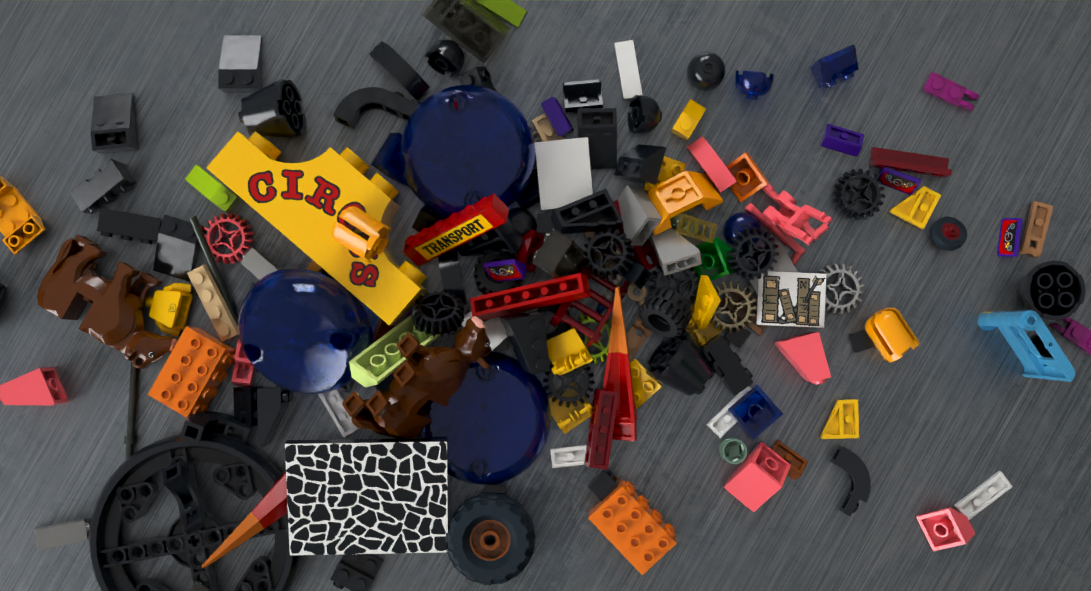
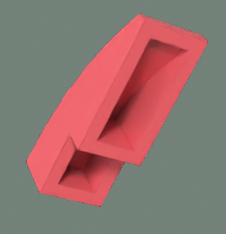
M703 136L687 146V149L719 194L737 182Z
M242 324L234 356L235 365L231 382L235 386L253 387L259 355L261 327Z

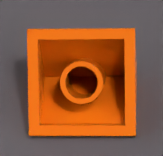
M745 152L726 166L737 181L730 188L740 203L769 184L748 152Z

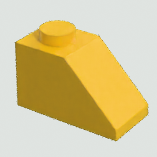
M690 99L670 132L687 141L706 108Z

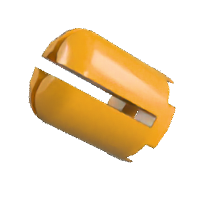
M352 206L343 210L339 217L370 236L368 240L335 220L332 228L334 240L368 263H371L372 261L369 259L375 254L380 256L388 244L389 240L386 237L388 230L392 231L391 228L357 207Z
M887 307L874 313L864 325L867 334L886 362L889 361L890 363L902 358V354L906 353L910 347L914 350L920 344L899 310L895 307Z

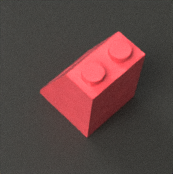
M808 332L774 342L778 350L804 381L818 385L827 382V378H831L819 332Z
M55 367L38 368L0 385V401L4 405L52 406L69 402Z
M760 441L729 476L724 488L741 501L744 506L755 512L782 488L791 465L764 442Z

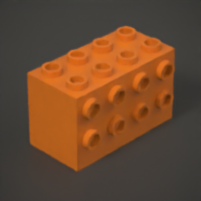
M186 326L148 395L186 418L196 412L208 411L210 400L217 395V388L228 375L227 370L230 365L235 363L236 349L201 328Z
M622 479L605 499L599 500L589 510L588 519L643 575L677 544L676 530L670 523L665 524L662 520L663 516L658 510H652L649 507V501L643 495L639 496L635 492L636 488L630 481L625 482Z

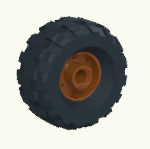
M482 493L463 502L453 513L448 523V533H446L445 542H448V550L446 551L454 568L464 575L466 579L483 585L503 584L517 577L528 565L535 547L534 525L528 512L515 499L500 493ZM493 535L495 540H488L486 536Z

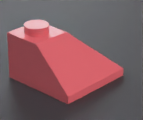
M951 507L921 514L916 517L933 551L967 544L975 535L967 516Z

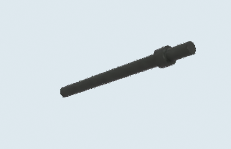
M197 216L190 217V223L216 285L236 324H239L240 319L235 310L237 308L236 304L230 298Z
M132 362L127 436H124V444H126L125 459L134 454V444H136L137 437L135 436L139 369L134 367Z

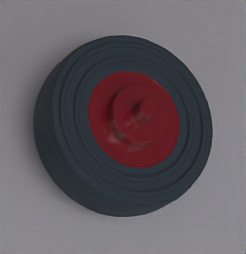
M942 217L933 225L931 236L937 246L944 250L953 251L965 243L967 230L958 219Z

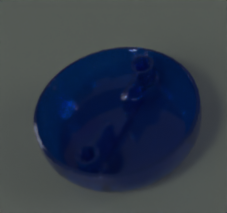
M457 85L445 88L429 96L412 113L401 139V165L406 181L417 198L428 208L445 217H450L451 214L457 213L471 205V197L473 198V204L477 203V196L482 199L483 197L495 194L509 207L519 198L529 183L535 164V142L525 116L507 97L490 88L478 85ZM461 99L465 101V107H464V108H462V101H461ZM456 101H457L458 109L455 108V102H456Z
M291 268L269 273L253 285L239 309L238 333L241 345L249 361L267 380L292 392L322 394L346 386L354 380L351 377L349 361L373 344L371 322L359 300L336 280L315 271Z
M492 351L485 357V360L493 368L491 375H489V368L485 369L484 374L482 371L483 366L473 362L465 373L462 385L450 397L447 406L428 400L422 406L433 421L424 426L420 433L421 438H447L448 474L458 480L479 485L501 483L527 470L542 453L551 427L549 399L538 377L535 374L531 375L523 371L517 359ZM477 462H479V469L476 467ZM485 462L487 468L483 471V463Z

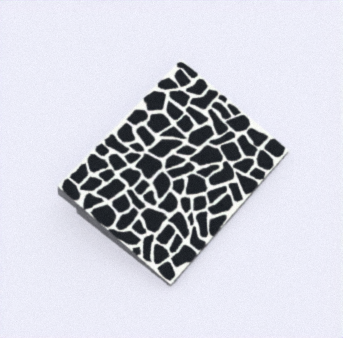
M447 438L287 440L285 442L290 555L447 552L448 542H445L446 533H448Z

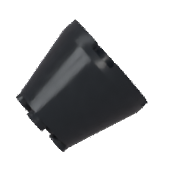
M282 79L242 98L241 111L238 113L240 122L245 124L248 134L251 136L256 131L261 136L288 138L302 135L305 129V114H301L299 101H302L297 87L291 80Z
M1047 261L1035 266L1022 278L1019 285V297L1023 306L1035 311L1041 318L1061 320L1072 316L1080 304H1083L1085 283L1081 274H1078L1068 263L1063 261Z
M684 329L680 337L668 339L666 342L662 341L647 362L650 367L646 374L652 379L689 396L695 393L697 395L701 394L705 389L704 385L715 375L716 371L691 334Z

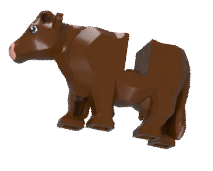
M76 235L75 239L70 238L66 240L61 246L56 262L49 269L40 284L37 294L38 305L60 319L78 320L87 303H93L78 329L92 335L101 343L124 353V358L131 361L134 367L138 369H146L167 353L172 352L177 343L175 337L160 336L144 329L143 306L150 290L161 286L163 281L149 273L142 272L140 278L136 279L131 286L132 278L139 275L141 271L121 261L117 264V270L114 272L112 280L98 276L95 272L97 264H93V262L105 257L108 252L97 247V243L82 235Z
M473 316L468 319L465 327L456 334L455 343L452 348L425 347L411 333H407L397 344V348L408 361H405L393 374L395 378L390 383L388 390L384 393L378 390L370 399L365 400L362 399L359 393L353 391L342 403L349 416L352 417V423L356 427L369 429L379 435L396 439L419 436L424 426L433 421L422 407L428 400L447 406L450 397L462 385L465 373L471 363L477 362L485 369L490 367L489 363L485 360V357L492 351L490 347L491 342L486 334V325L479 317Z

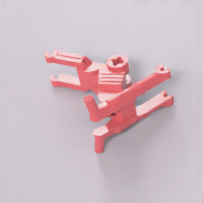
M767 184L762 190L781 209L777 211L769 205L761 213L752 203H749L744 209L758 219L784 245L795 251L791 257V261L795 266L806 250L793 238H798L807 245H810L813 241L816 242L819 236L829 229L827 225L833 219L830 216L828 217L825 212H821L808 205L796 206V200L789 193L782 191L778 194L770 184ZM811 217L823 222L816 230L809 225L808 220Z

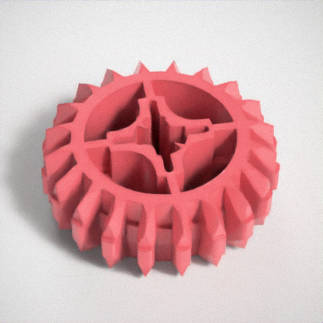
M221 213L220 218L214 216L215 222L210 220L207 222L210 228L204 227L203 229L208 231L207 235H204L207 238V243L213 257H216V262L220 263L223 261V264H228L230 260L231 264H235L236 259L242 261L241 254L245 255L246 249L250 250L252 248L248 246L249 242L254 243L253 239H249V236L254 235V232H248L251 229V225H245L247 220L244 218L240 220V215L236 214L233 216V213H228L227 217L224 213ZM233 223L239 229L229 231L228 228H225L224 224ZM218 230L219 238L214 242L215 233ZM242 234V242L238 248L237 240ZM226 235L231 236V237L229 238V241H230V242H226V241H225V240L227 239V236H226ZM227 246L233 253L223 254L217 248Z

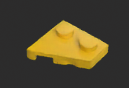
M923 186L893 207L889 212L920 229H924L941 194Z
M701 275L693 312V318L699 329L707 328L721 301L710 278L706 275Z
M858 399L836 401L820 435L821 439L859 438Z

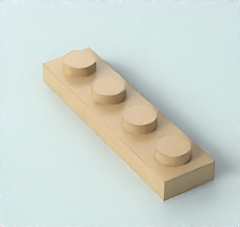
M204 264L188 272L187 274L221 341L224 342L240 334L241 332L207 265Z

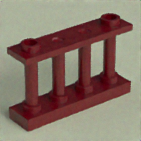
M588 263L584 265L580 273L615 293V288L617 287L609 280L606 281L604 277L598 279L597 274L593 276L590 274L591 270L586 269ZM626 280L620 287L621 300L628 292L625 288L629 282ZM590 289V298L607 308L603 316L577 299L561 303L549 322L555 327L559 322H566L590 338L586 344L588 348L593 342L597 344L602 336L600 331L614 306V298L612 301H609L592 289ZM568 307H574L598 322L599 324L593 331L569 316L567 312Z

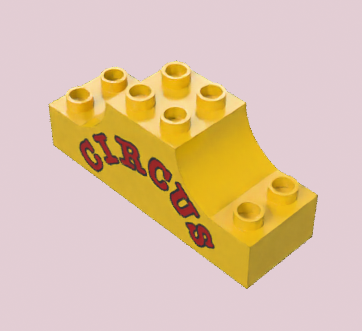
M237 131L206 168L388 325L397 326L401 323L413 305H415V300L419 299L420 295H425L428 292L422 286V283L428 277L411 262L409 263L405 260L401 266L397 264L391 248L390 230H388L386 237L389 240L388 244L380 256L375 254L369 259L372 261L371 263H368L351 250L336 242L332 236V228L336 220L367 240L370 238V236L339 217L343 210L352 206L361 209L391 228L394 216L400 208L393 201L399 191L378 173L370 180L366 178L364 174L370 166L348 147L340 155L330 147L326 152L313 160L302 163H283L276 160L282 151L268 139L262 137L256 131L250 138Z

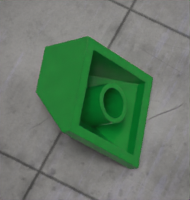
M716 237L695 246L700 251L702 264L694 266L695 272L699 274V281L701 275L708 276L712 281L735 272L736 269H730L732 263L727 262V259L731 256L727 255L726 251H731L732 248L728 247L720 238Z

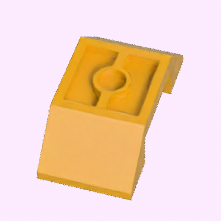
M684 171L653 186L649 190L647 196L662 218L652 233L656 236L672 228L670 218L701 203L706 211L723 203V199L706 174Z
M0 175V232L5 237L2 241L16 255L43 233L45 228L41 217L23 195Z

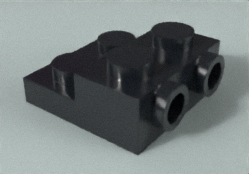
M344 554L330 580L334 581L333 585L339 589L346 587L351 591H368L384 560L374 554Z

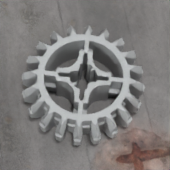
M834 263L832 267L827 265L826 271L823 269L819 271L821 274H826V280L832 274L838 273V277L835 278L833 284H826V290L831 293V300L833 302H830L825 296V312L831 309V314L834 315L838 310L839 315H843L844 310L847 313L851 312L850 306L854 309L857 308L855 301L858 303L862 302L858 295L865 294L860 291V288H864L865 285H859V281H862L863 278L855 277L858 275V271L851 273L852 266L846 268L845 264L842 263L839 267L837 263ZM844 276L850 280L852 288L845 284ZM839 285H840V287L842 288V290H846V291H841V292L836 293L837 291H835V288H830V287H835V286H839ZM844 294H851L847 302L838 305L839 300H841Z

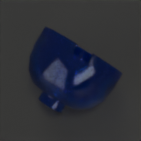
M736 70V89L739 93L746 95V99L757 100L758 96H764L771 90L774 74L770 73V76L766 77L767 74L763 72L743 71L741 75L740 71Z
M746 212L735 213L724 223L722 229L723 238L727 244H734L731 237L738 238V231L744 234V228L751 230L752 227H756L758 231L761 228V224L752 214ZM752 238V240L756 244L759 238ZM743 243L740 250H744L745 243Z

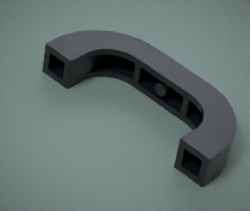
M367 87L350 93L337 106L333 114L335 121L351 129L354 128L363 113L372 109L383 110L420 126L427 133L426 142L420 152L421 158L438 167L440 166L446 152L444 128L437 115L429 108L423 106L418 100H409L403 94L396 91L393 93L383 88Z

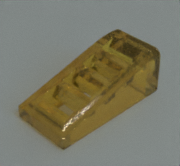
M680 213L675 234L713 244L718 224ZM684 221H688L686 231L682 230ZM692 222L696 223L693 233L690 232ZM703 225L702 233L698 235L699 226ZM707 226L711 227L709 237H705Z

